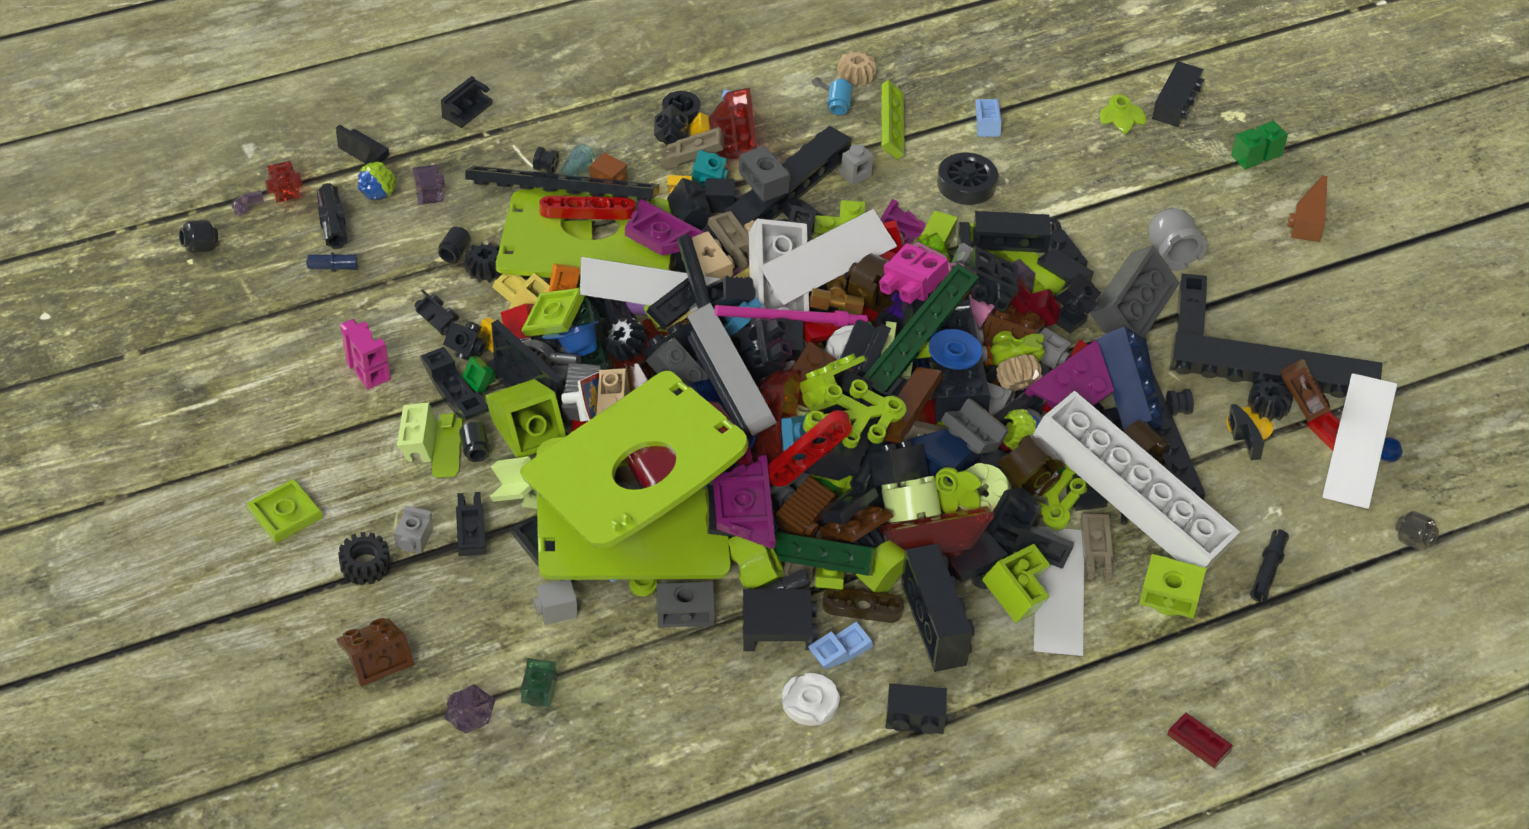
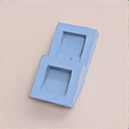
M855 622L836 635L832 631L808 646V649L820 665L827 669L847 662L874 646L872 640L860 625Z

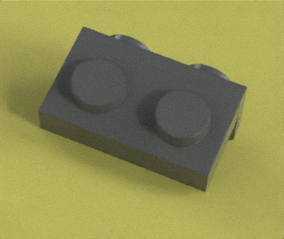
M967 399L960 411L946 412L941 419L948 426L947 429L951 434L961 437L968 443L967 447L978 454L996 452L1009 431L1007 427L973 399Z

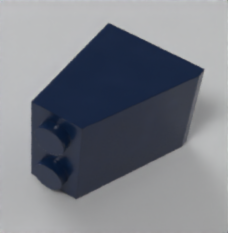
M948 429L908 440H912L913 446L924 444L929 476H934V478L945 467H951L958 472L966 471L974 466L981 456V453L978 454L967 447L968 443L961 437L954 436ZM946 477L948 482L953 483L949 477Z

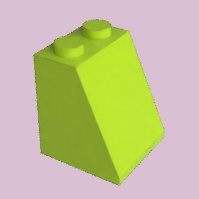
M532 379L485 395L491 419L516 458L537 453L538 447L548 439L566 437L555 392L537 380Z

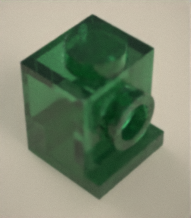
M527 658V666L520 689L521 703L535 707H550L557 680L556 662Z

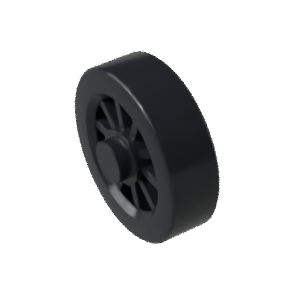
M969 152L956 153L946 157L939 165L938 189L943 196L953 202L965 205L983 203L989 200L996 191L998 170L992 161L982 155Z

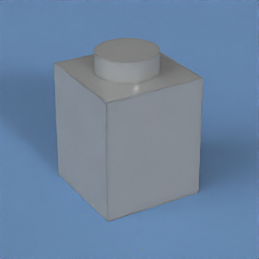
M562 580L537 586L538 597L533 598L534 608L537 615H542L544 625L577 618V599L571 580Z

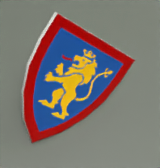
M599 372L577 381L578 392L562 394L563 404L577 403L580 421H589L597 414Z

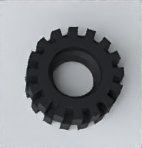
M360 532L361 537H357L355 533L351 535V541L346 538L344 545L341 544L339 547L340 552H338L341 573H343L346 580L350 578L351 583H355L358 580L359 585H364V581L368 580L369 585L374 584V578L377 581L382 580V574L386 576L388 569H390L388 543L386 540L383 541V537L380 535L375 539V533L370 532L369 536H366L365 532ZM365 554L375 556L374 559L368 562H357L354 560L358 556Z

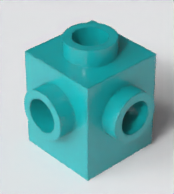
M699 150L690 174L692 181L699 182L705 188L706 178L725 179L728 169L724 168L727 159L715 153Z

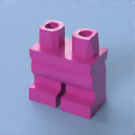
M906 243L891 261L883 266L884 276L879 281L880 290L888 295L897 290L899 291L900 298L909 304L916 298L925 301L928 298V293H932L938 283L940 284L948 275V259L930 252L926 254L925 250ZM911 253L915 254L916 256L914 258H911ZM932 262L937 263V266L933 267Z
M351 319L342 323L340 327L346 364L350 369L354 368L355 374L367 390L391 380L385 342L381 338L373 340L372 332L365 321L358 324L355 319Z

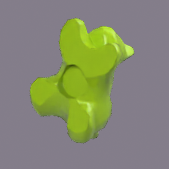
M1010 331L999 332L994 336L992 340L993 346L990 349L992 365L999 366L1007 358L1023 354L1034 355L1039 363L1046 353L1043 345L1040 344L1044 341V335L1030 334L1022 339H1015Z

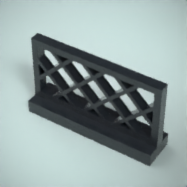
M498 319L492 322L494 359L489 361L487 365L497 373L496 379L506 388L532 379L537 380L555 392L562 422H565L566 420L563 419L562 413L563 379Z

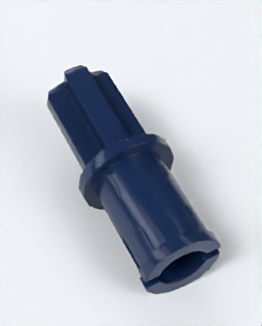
M331 252V255H308L306 259L308 269H331V272L340 269L357 270L358 264L357 254L340 255Z

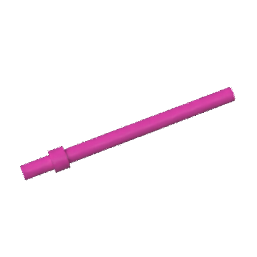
M716 305L714 310L715 316L771 320L782 318L803 322L832 323L838 327L854 325L857 320L868 323L867 315L849 314L847 311L825 313Z

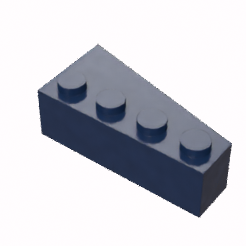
M1125 326L1097 338L1114 388L1113 396L1123 430L1138 420L1145 421L1154 429L1163 426L1161 417L1163 413L1158 402L1146 339Z

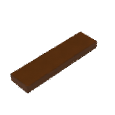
M921 367L915 369L897 396L905 403L906 413L899 421L889 424L884 441L902 442L943 379L941 370Z

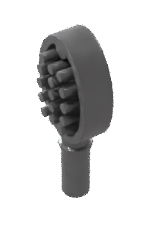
M526 340L523 342L549 367L553 363L557 365L581 363L580 355L555 352L548 344L538 340Z

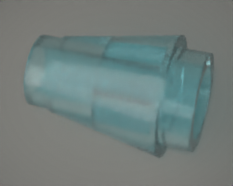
M585 144L574 146L561 168V172L564 175L575 176L589 166L594 158L592 149Z

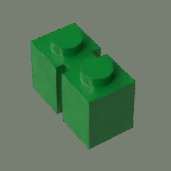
M1274 120L1257 126L1256 130L1252 128L1238 133L1235 136L1231 156L1244 170L1261 164L1263 160L1267 162L1283 156L1288 134Z

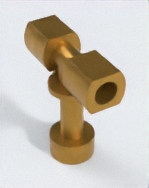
M845 273L826 283L828 291L812 288L809 307L828 310L830 306L840 308L849 314L861 315L864 298L846 294L844 290L846 287Z

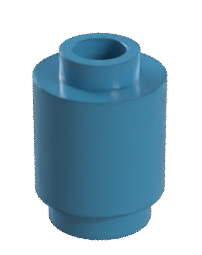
M837 79L830 83L827 105L832 114L844 115L851 107L853 86L847 80Z

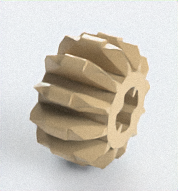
M859 50L855 53L849 51L848 54H842L837 66L840 79L847 80L854 87L857 85L865 87L866 83H872L877 70L874 57L869 56L868 52L860 53Z
M1023 354L1007 358L1006 361L1001 362L996 368L997 379L1001 387L1014 392L1024 390L1042 378L1040 363H1038L1034 355Z

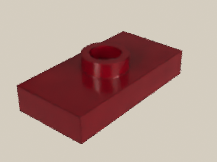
M1187 712L1173 724L1167 734L1214 769L1227 757L1233 748L1231 743Z

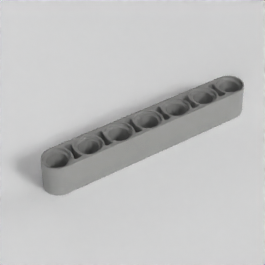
M711 303L688 314V319L751 435L754 436L776 424L775 418L718 316H715Z

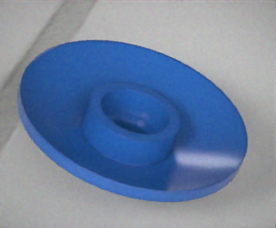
M946 329L936 333L931 338L929 352L932 358L940 365L950 369L962 370L971 368L980 361L982 347L973 335L962 330Z

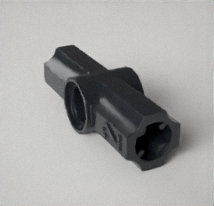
M325 183L317 189L321 229L323 228L326 246L339 249L347 243L343 203H340L338 187L333 186L331 183Z

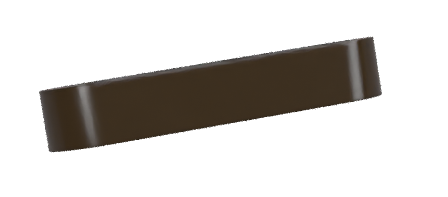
M828 588L823 594L822 607L826 613L834 616L894 623L903 616L904 602L899 596L848 588ZM833 599H838V603H832ZM847 600H851L850 606H847ZM859 601H866L871 606L867 609H860L855 604ZM876 604H879V610L875 609ZM888 606L894 607V610L889 611Z

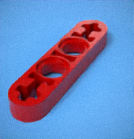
M545 196L539 201L540 215L546 218L629 220L632 213L636 211L635 201L622 197Z
M839 410L831 412L768 465L770 483L775 486L788 485L847 437L852 431L849 414ZM819 437L826 439L821 444L812 443L814 439ZM796 454L807 455L802 460L793 459Z

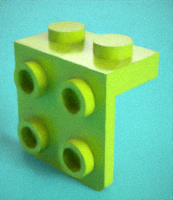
M851 354L805 374L807 380L798 384L803 393V401L810 409V412L837 404L830 403L824 398L826 387L829 384H837L833 375L865 361L864 355L856 358L854 354ZM829 392L832 395H837L835 392Z

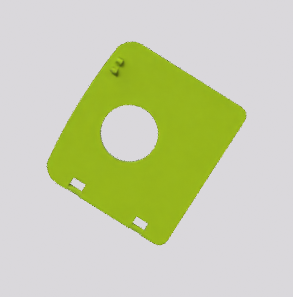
M543 188L520 189L511 196L500 249L496 259V270L499 273L532 276L535 273L539 277L551 278L553 263L577 266L580 268L578 280H581V257L669 270L671 254L660 255L625 236V226L629 220H615L619 225V229L615 234L607 238L587 240L576 238L566 233L561 227L565 218H546L540 215L539 201L545 196L596 197L591 196L590 192L581 191L580 194H568L564 189L547 192L543 191ZM604 194V196L600 197H613V194ZM628 196V198L635 201L637 211L639 203L637 197ZM654 197L653 199L651 198V201H647L671 214L668 200ZM515 209H522V210H523V212H514V211H515ZM505 251H514L513 254H505Z
M663 371L522 466L520 474L523 480L590 545L595 548H607L618 544L660 518L724 472L745 454L748 449V439L738 426L732 424L726 416L691 387L683 383L677 375L671 371ZM680 388L683 392L676 396L673 392ZM722 426L729 429L723 434L718 431ZM650 446H663L676 453V463L673 470L666 478L651 487L630 490L622 488L615 483L614 476L619 464L627 456L639 449Z
M564 437L551 438L544 441L538 447L536 456ZM625 459L618 467L628 466ZM703 488L646 527L618 544L607 548H595L590 545L537 493L539 574L547 580L725 578L730 571L728 536L707 533L705 519L707 513L706 489ZM545 541H555V551H545Z

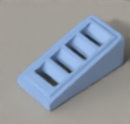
M975 100L977 135L979 137H999L1001 135L999 100Z

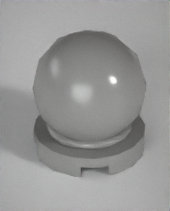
M1171 207L1159 211L1150 221L1148 235L1151 245L1155 247L1170 270L1179 271L1189 268L1188 263L1196 258L1200 261L1207 252L1208 243L1203 233L1196 228L1194 218L1185 210Z

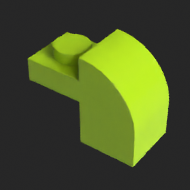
M894 540L882 543L876 548L873 576L856 574V576L873 592H889L903 572L906 549L902 548Z

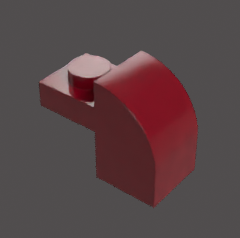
M1018 277V292L1010 305L1017 308L1016 311L1025 314L1026 312L1039 314L1041 316L1040 319L1046 320L1044 327L1057 324L1061 306L1050 289L1031 294L1022 279Z

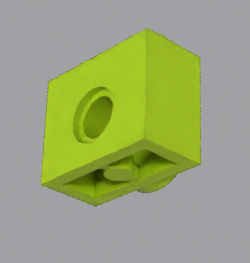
M1152 554L1139 604L1154 608L1164 615H1181L1194 619L1206 568Z

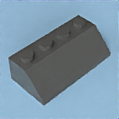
M1153 245L1131 252L1090 314L1104 333L1108 334L1125 326L1144 338L1180 283Z

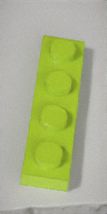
M888 79L882 84L881 145L886 153L891 154L898 160L905 155L904 92Z

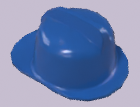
M599 321L587 325L570 326L568 332L545 334L542 336V339L557 338L568 354L584 356L597 349V335L594 324Z

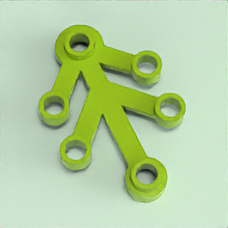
M859 379L852 382L850 394L854 398H863L875 406L867 407L842 394V389L837 384H829L824 393V398L828 402L837 403L848 409L845 412L849 414L851 422L855 421L851 433L847 436L853 437L855 440H849L847 437L842 440L843 445L848 448H854L858 445L860 435L870 418L881 416L879 422L872 425L868 432V439L872 443L878 444L884 440L889 424L899 421L906 413V405L900 398L895 396L884 398L868 390L866 382ZM855 387L861 388L862 391L856 390ZM829 392H835L837 395H832ZM820 411L808 413L803 423L805 432L807 433L828 414H823ZM873 432L879 433L880 436L873 434Z
M1066 464V469L1061 474L1059 481L1052 489L1042 495L1048 499L1049 506L1036 501L1042 507L1044 523L1055 531L1063 530L1068 526L1071 519L1069 510L1080 497L1079 494L1087 491L1086 482L1082 478L1072 480V476L1076 473ZM1070 482L1071 491L1060 503L1058 496ZM1076 484L1083 485L1080 489H1074Z

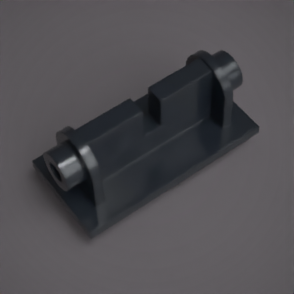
M422 289L421 292L426 297L415 303L416 312L427 322H430L441 335H447L452 321H457L460 317L450 307L445 310L442 307L444 302L436 294L433 293L430 296Z

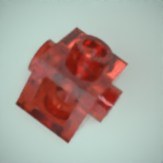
M291 161L266 166L268 180H265L268 194H273L276 203L300 198L299 187H303L302 179L299 172L295 173Z

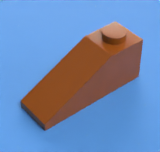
M1322 175L1296 204L1295 212L1289 214L1287 227L1291 228V238L1320 242L1325 226L1328 176Z

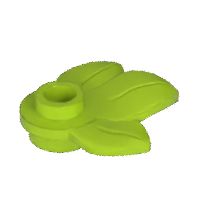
M1116 94L1110 98L1108 105L1101 110L1100 121L1101 124L1114 123L1117 129L1126 135L1134 123L1145 125L1146 116L1143 110L1133 105L1127 96Z
M945 467L936 474L935 481L939 490L940 506L948 516H953L959 505L975 511L980 509L981 499L976 489L982 485V482L974 473L969 471L958 472L951 467ZM946 477H949L953 483L948 482Z

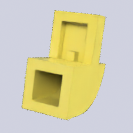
M535 273L527 280L523 279L520 275L502 274L492 287L511 303L509 307L511 309L525 303L535 304L540 293L549 292L550 285Z

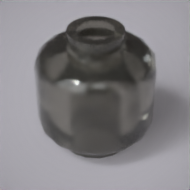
M1417 511L1408 512L1405 516H1401L1396 523L1399 541L1414 549L1425 550L1428 547H1432L1438 539L1439 528L1436 521L1432 517Z

